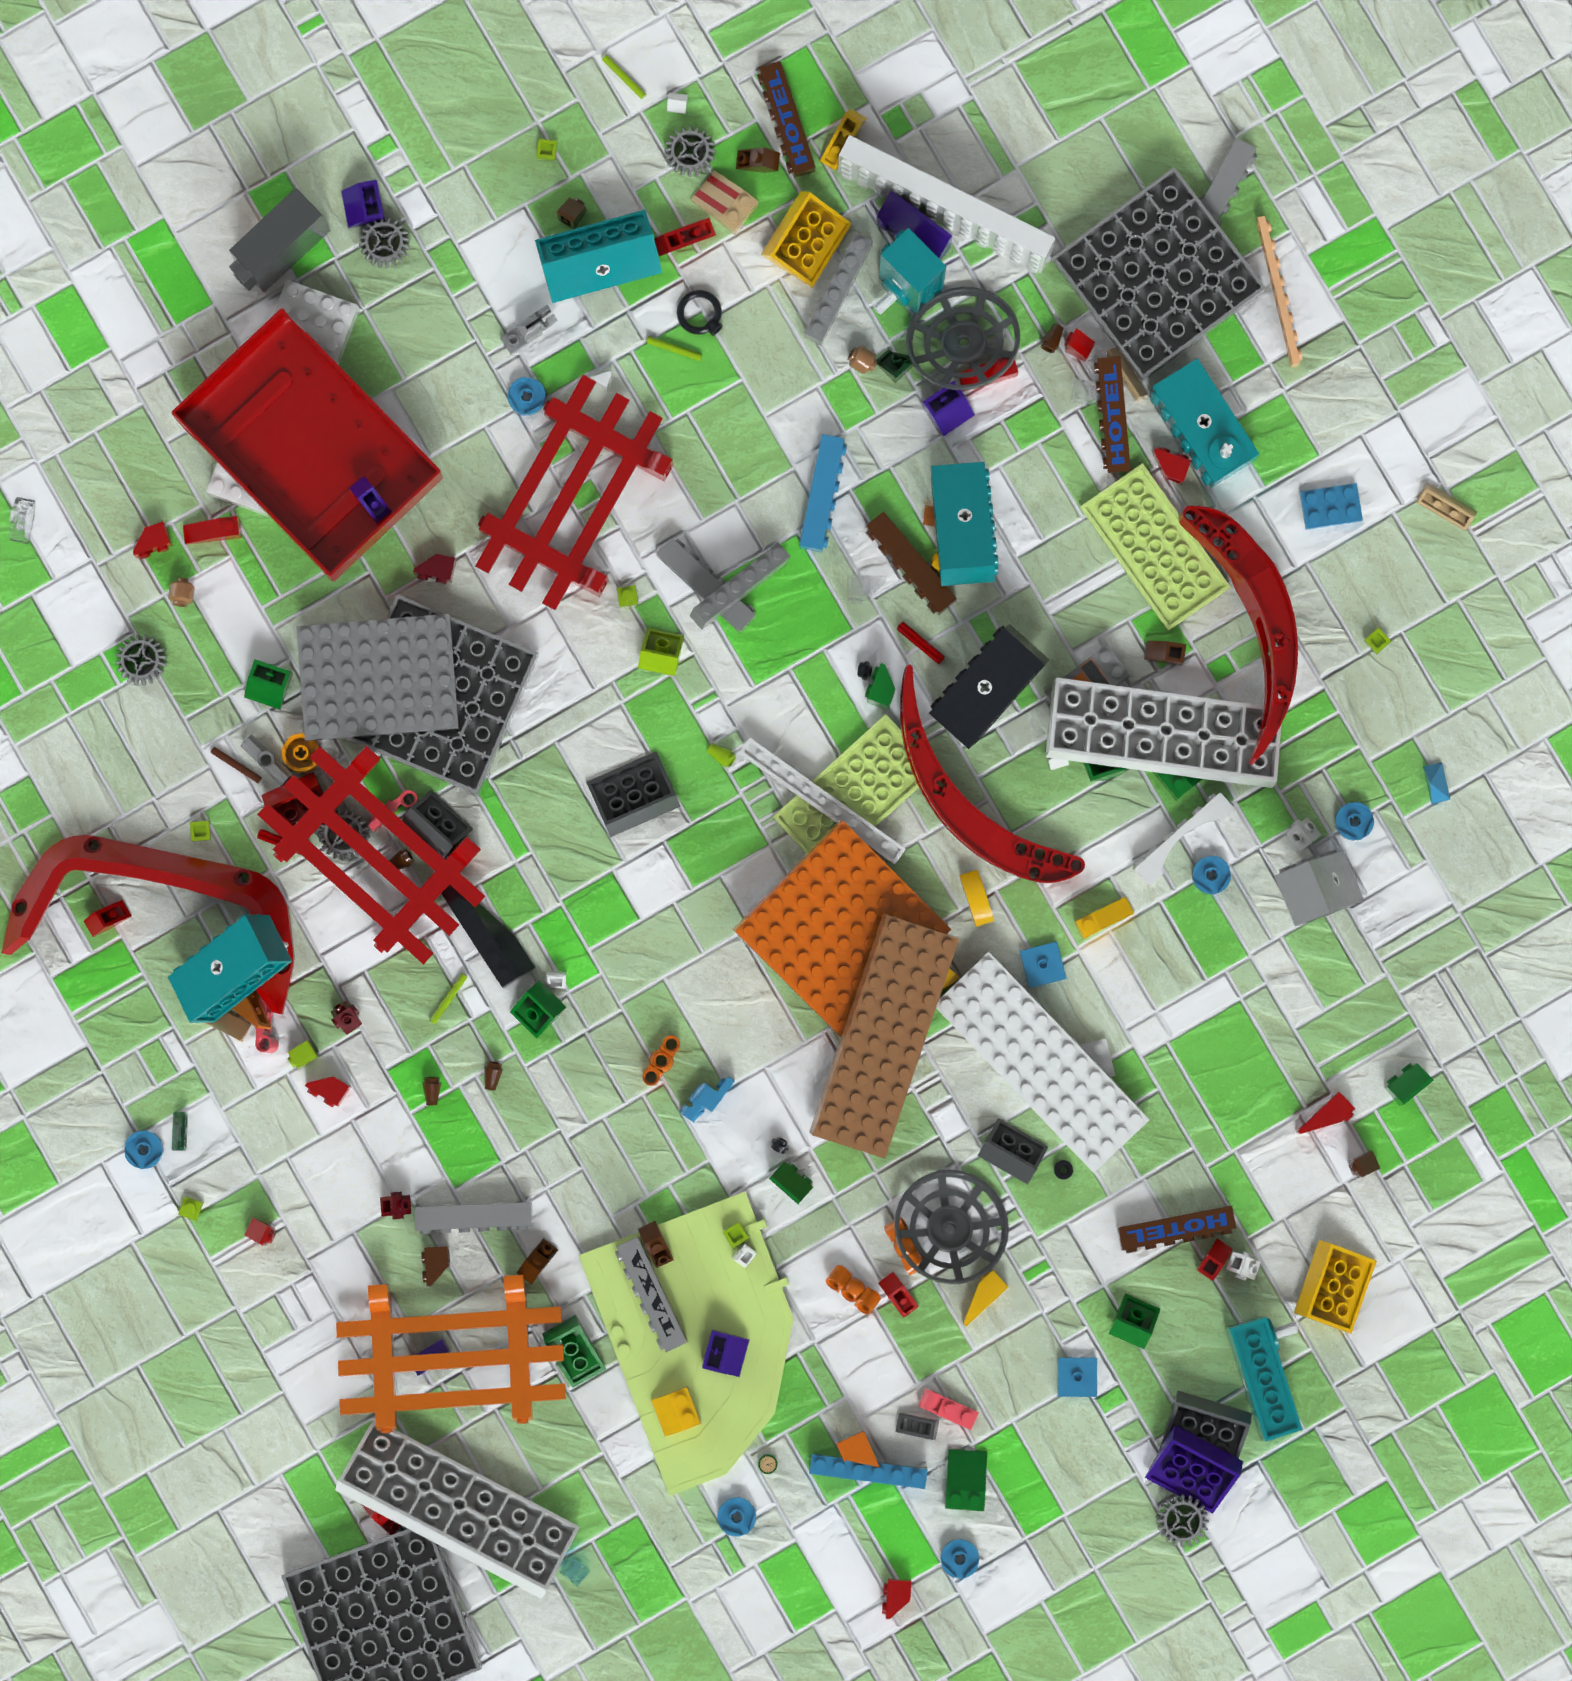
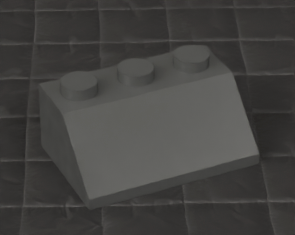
M432 790L410 807L402 819L407 826L443 858H446L473 830L465 820Z
M998 1118L977 1156L1028 1184L1043 1159L1048 1146Z

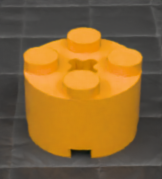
M303 733L294 734L287 739L282 747V759L292 771L299 774L310 773L319 767L309 757L320 745L316 740L305 741ZM301 749L306 752L303 758L297 755L301 753Z

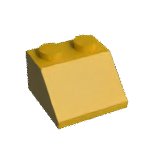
M688 1386L651 1400L665 1437L701 1424Z

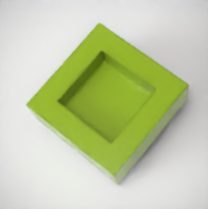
M538 139L536 159L555 161L558 142Z
M636 585L617 588L620 608L638 605Z
M1378 627L1364 642L1377 655L1391 640Z
M210 821L190 822L191 842L211 840Z
M185 1196L178 1215L197 1221L204 1203Z
M739 1222L722 1232L732 1248L749 1239Z

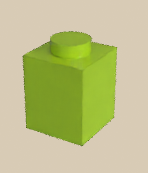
M307 1040L289 1051L290 1057L287 1059L293 1068L301 1069L319 1058L310 1041Z

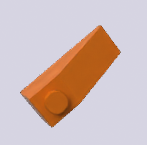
M256 991L232 1008L256 1028L268 1030L272 1028Z

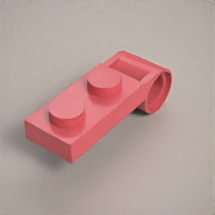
M406 790L397 799L386 802L385 806L395 813L401 806L410 809L419 801V798L415 792ZM407 795H413L415 798L414 802L410 805L405 804L404 801ZM372 816L368 827L373 832H376L383 824Z
M260 997L259 1000L272 1025L273 1012ZM255 1027L256 1049L264 1053H275L278 1050L279 1042L275 1037L270 1036L271 1029ZM268 1040V1041H269V1046H268V1048L266 1049V1048H265V1042Z
M927 1388L918 1405L969 1430L972 1429L979 1412Z

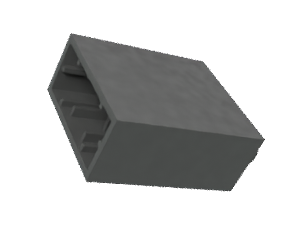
M295 188L229 249L235 260L229 268L234 273L233 275L248 291L257 285L265 293L330 232L329 227L317 208Z

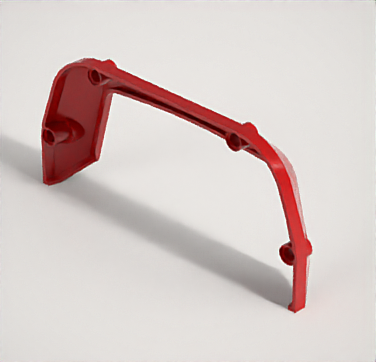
M78 835L60 840L43 853L12 904L1 953L12 955L31 939L65 875L75 870L161 883L243 906L249 910L251 915H270L282 941L287 942L289 945L286 948L292 962L288 964V968L285 971L280 970L256 989V991L273 1013L284 1014L295 961L289 907L280 889L271 880L258 872L103 837ZM93 841H98L100 844L96 851L91 850V843ZM244 873L249 875L247 883L240 882V876ZM21 903L26 905L24 913L17 911V907Z

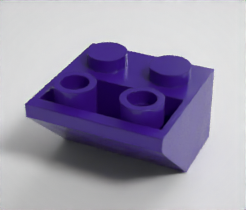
M377 179L357 183L341 191L348 228L367 225V223L374 224V220H377L378 223L380 219L386 221Z
M955 381L949 383L952 385H957ZM942 388L922 402V407L943 437L975 416L961 390Z
M712 1329L702 1368L740 1377L750 1339Z

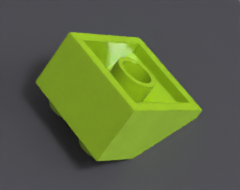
M647 627L640 651L638 668L675 676L685 636Z

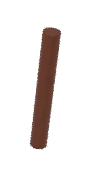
M215 746L212 748L211 754L256 783H260L262 780L261 776Z

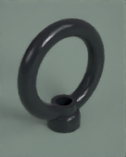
M695 290L687 293L680 300L677 307V319L681 327L687 332L696 335L709 332L714 336L723 327L720 323L722 315L721 304L712 293L705 290ZM694 298H705L714 307V317L703 327L690 325L684 316L685 306Z

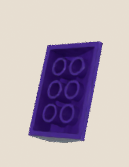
M893 191L889 192L877 215V225L885 231L888 229L894 233L893 237L901 230L905 231L909 228L942 260L951 248L952 235Z
M1175 1425L1160 1448L1145 1478L1180 1497L1181 1494H1184L1185 1500H1188L1189 1495L1192 1496V1503L1198 1499L1199 1503L1197 1506L1203 1504L1205 1506L1204 1510L1213 1514L1240 1477L1243 1461Z

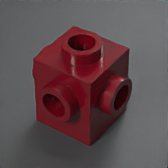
M345 1001L337 1004L331 1011L333 1016L331 1021L337 1029L341 1027L346 1035L362 1025L361 1020L357 1016L359 1011L354 1004L350 1006Z
M391 1192V1196L380 1197L381 1217L392 1216V1220L404 1219V1215L412 1214L410 1195H402V1192Z

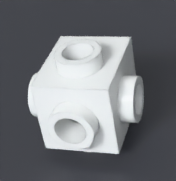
M1308 817L1303 821H1300V819L1296 820L1290 825L1292 829L1286 833L1300 852L1321 836V833Z
M1232 1252L1226 1270L1236 1273L1235 1277L1246 1281V1278L1254 1280L1261 1262L1255 1260V1255L1243 1252L1242 1255Z

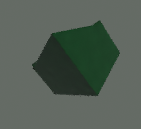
M889 349L876 360L877 365L894 383L899 381L913 367L909 355L891 352Z

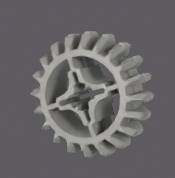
M690 125L689 131H685L683 126L681 127L682 133L675 130L676 137L673 135L669 136L672 142H666V146L669 148L665 149V153L669 155L665 158L666 161H671L669 163L670 168L675 166V173L681 169V176H684L685 172H688V177H692V172L699 176L698 170L705 173L706 169L704 166L710 168L711 163L709 161L715 160V157L712 155L716 154V150L711 149L715 146V143L709 142L712 137L711 135L706 136L705 130L699 133L700 127H696L695 131H692L693 129ZM686 138H695L699 142L690 143ZM680 142L683 150L676 157L674 154L675 148ZM702 146H705L706 153L700 161L697 153L701 150ZM687 148H693L694 156L693 154L690 155V153L687 154ZM691 160L694 165H686L681 163V161Z
M388 217L387 222L384 219H380V223L374 220L373 226L367 223L369 230L362 229L366 236L362 235L359 237L361 241H364L359 243V247L364 248L361 254L366 255L365 260H371L372 266L378 262V268H381L383 263H385L386 269L389 268V263L391 262L395 267V260L402 263L403 260L400 256L407 257V253L404 250H410V246L406 244L410 242V238L406 237L409 233L408 231H403L404 225L398 226V220L391 224L392 219ZM390 229L393 232L382 234L379 230ZM374 235L377 243L371 251L369 244L371 237ZM399 235L400 245L396 251L392 244L396 240L395 237ZM380 238L382 240L385 239V241L387 239L389 247L382 246ZM384 251L391 254L390 256L386 257L376 255L377 253L380 254Z
M137 634L136 641H134L133 637L130 636L129 640L131 643L128 644L124 640L123 644L126 647L124 649L120 646L118 647L122 654L115 655L121 659L115 661V664L118 666L122 665L117 671L119 673L124 671L121 677L123 679L128 677V683L134 680L135 686L139 685L140 680L143 686H146V680L153 684L152 677L159 680L160 677L157 673L164 674L160 667L167 666L165 662H161V660L167 659L166 655H161L165 652V649H158L161 643L156 642L154 644V637L148 641V636L144 635L143 640H141V636ZM141 645L136 654H129L133 648ZM147 646L154 650L156 660L148 658ZM143 656L147 661L141 662V665H139L140 663L135 659H141ZM126 660L135 663V674L128 670ZM154 666L149 673L141 675L145 667Z
M340 809L337 810V814L342 819L352 821L349 825L353 829L356 825L358 826L360 835L363 838H370V835L364 833L370 831V828H363L367 821L363 820L360 822L362 819L361 814L355 818L356 811L354 810L350 815H348V809L344 810L343 815ZM325 824L321 825L325 830L318 831V834L324 835V837L319 838V842H326L321 846L322 849L329 847L326 854L330 855L334 852V859L340 854L341 861H344L345 855H347L348 860H352V853L355 857H359V854L352 848L348 850L336 849L344 841L337 835L334 843L331 844L329 840L330 828Z
M1181 1494V1500H1178V1497L1174 1495L1173 1499L1175 1502L1172 1503L1169 1498L1166 1499L1169 1504L1168 1507L1161 1504L1165 1511L1157 1512V1514L1162 1516V1518L1156 1519V1522H1162V1525L1158 1526L1157 1529L1165 1530L1160 1534L1162 1537H1165L1167 1534L1169 1535L1166 1542L1169 1543L1174 1539L1173 1546H1176L1178 1541H1180L1181 1547L1185 1546V1541H1187L1188 1546H1192V1539L1196 1543L1199 1542L1196 1538L1197 1535L1202 1538L1204 1537V1534L1200 1532L1201 1529L1208 1530L1206 1526H1203V1523H1209L1208 1519H1203L1204 1516L1208 1515V1512L1201 1513L1205 1506L1202 1504L1197 1507L1198 1499L1192 1503V1496L1190 1495L1187 1501L1184 1494ZM1188 1505L1193 1510L1181 1513L1176 1506ZM1172 1510L1175 1515V1521L1168 1527L1167 1516ZM1177 1512L1183 1518L1185 1516L1187 1517V1519L1185 1520V1522L1187 1523V1527L1183 1526L1182 1524L1178 1525L1180 1519L1177 1515ZM1195 1515H1198V1525L1196 1530L1193 1531L1190 1521ZM1183 1528L1189 1535L1179 1537L1171 1532Z

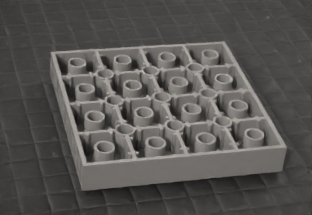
M1175 167L1052 257V263L1142 382L1264 293L1266 289ZM1198 211L1205 216L1213 230H1209V234L1200 241L1192 242L1183 236L1186 231L1190 234H1196L1200 230L1201 221L1195 216ZM1191 221L1197 222L1198 227L1196 229L1189 228Z
M397 594L386 619L444 613ZM450 616L459 729L342 739L364 748L367 746L373 752L479 796L539 655L532 650Z
M410 1529L394 1533L281 1576L318 1681H452L482 1669L439 1545Z

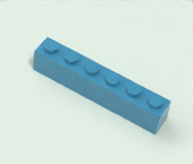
M822 434L800 541L801 549L822 553L823 548H827L829 537L825 536L826 530L831 529L832 518H829L830 511L835 509L836 500H833L834 492L838 493L840 481H837V476L842 474L844 464L840 462L841 456H845L847 450L844 438Z
M812 1453L809 1474L925 1489L928 1469L878 1462L879 1467L847 1460L844 1461L842 1457Z

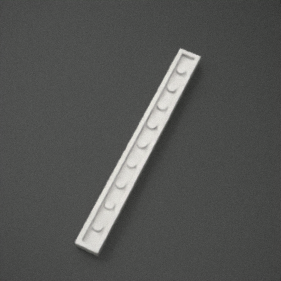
M749 738L740 750L739 754L836 824L840 820L844 821L871 849L894 865L905 852L906 848L753 739Z

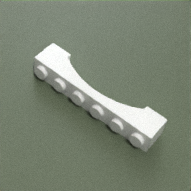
M1221 792L1218 795L1213 793L1205 800L1207 804L1203 808L1198 806L1191 813L1193 817L1190 820L1185 818L1177 825L1179 829L1175 833L1170 831L1163 838L1165 842L1162 845L1156 844L1149 850L1150 855L1146 859L1141 857L1135 863L1136 868L1134 872L1148 887L1164 874L1162 867L1165 859L1181 837L1205 823L1213 821L1221 823L1235 810Z

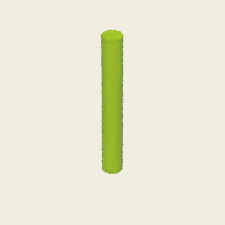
M608 55L602 58V61L641 100L647 95Z
M651 336L647 338L646 343L697 361H700L702 358L700 353Z
M461 973L430 1018V1022L433 1024L437 1023L468 978L466 975Z

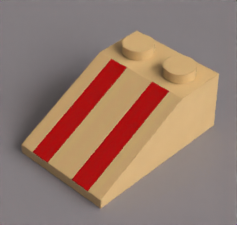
M715 170L691 198L692 202L734 235L759 206L758 201Z

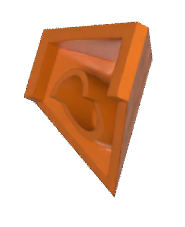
M864 1431L836 1443L844 1461L879 1467Z

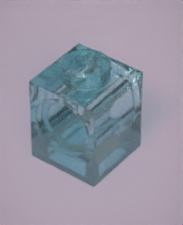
M574 1556L570 1559L566 1557L560 1565L562 1568L560 1573L577 1587L591 1571Z

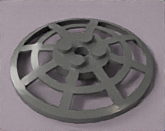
M975 287L951 288L935 294L928 303H922L918 313H914L907 329V352L916 371L932 384L951 390L976 389L995 381L1012 365L1020 347L1019 323L1011 307L996 294ZM957 296L978 297L975 308L957 307L952 309L948 299ZM989 300L999 306L1007 314L1008 318L998 323L992 315L983 310L985 301ZM939 302L941 303L944 313L935 318L929 327L919 323L921 317L931 307ZM970 313L972 317L970 321H957L955 315ZM980 316L988 320L993 327L984 331L977 324ZM948 318L950 325L943 333L936 331L935 328ZM1012 324L1015 334L1013 351L1003 350L1004 338L1002 330ZM915 330L925 334L924 349L926 353L916 357L913 353L912 345ZM997 333V349L987 347L986 338ZM931 337L941 340V350L931 353ZM963 339L969 341V343L965 346L959 344V342ZM983 354L993 356L985 366L980 368L977 360ZM945 356L950 360L951 364L948 370L940 366L935 359ZM999 357L1009 359L999 372L988 379L983 372L990 369ZM929 361L935 369L945 374L942 381L940 382L927 375L921 369L919 363ZM959 364H970L973 369L972 372H956ZM976 376L979 380L977 383L968 385L949 384L952 377L968 378Z
M940 1170L919 1178L905 1191L895 1212L894 1232L902 1256L914 1270L932 1281L953 1285L979 1279L999 1262L1008 1242L1009 1225L1006 1210L1001 1199L985 1181L963 1171ZM946 1177L963 1179L973 1183L976 1187L970 1195L959 1190L947 1189ZM938 1178L939 1190L928 1194L921 1201L911 1194L922 1184ZM982 1191L992 1200L1000 1218L988 1220L984 1209L976 1201ZM948 1195L957 1196L966 1201L960 1208L949 1205ZM940 1196V1208L932 1212L925 1206L927 1202ZM907 1200L915 1207L911 1216L910 1230H899L900 1214ZM971 1206L977 1210L982 1221L972 1222L966 1213ZM919 1212L928 1218L925 1229H916V1220ZM945 1225H953L955 1229L954 1233H947L945 1230ZM1001 1226V1240L994 1256L987 1252L985 1248L989 1240L990 1228ZM983 1229V1239L980 1246L971 1241L973 1230ZM928 1236L929 1241L933 1245L928 1253L921 1247L917 1237ZM901 1238H912L915 1248L923 1257L918 1266L908 1256ZM967 1247L974 1252L971 1257L959 1262L957 1251ZM939 1250L949 1252L951 1263L936 1260L934 1256ZM979 1256L990 1262L980 1272L963 1278L961 1267L973 1263ZM929 1263L941 1268L953 1269L955 1279L939 1278L924 1270Z

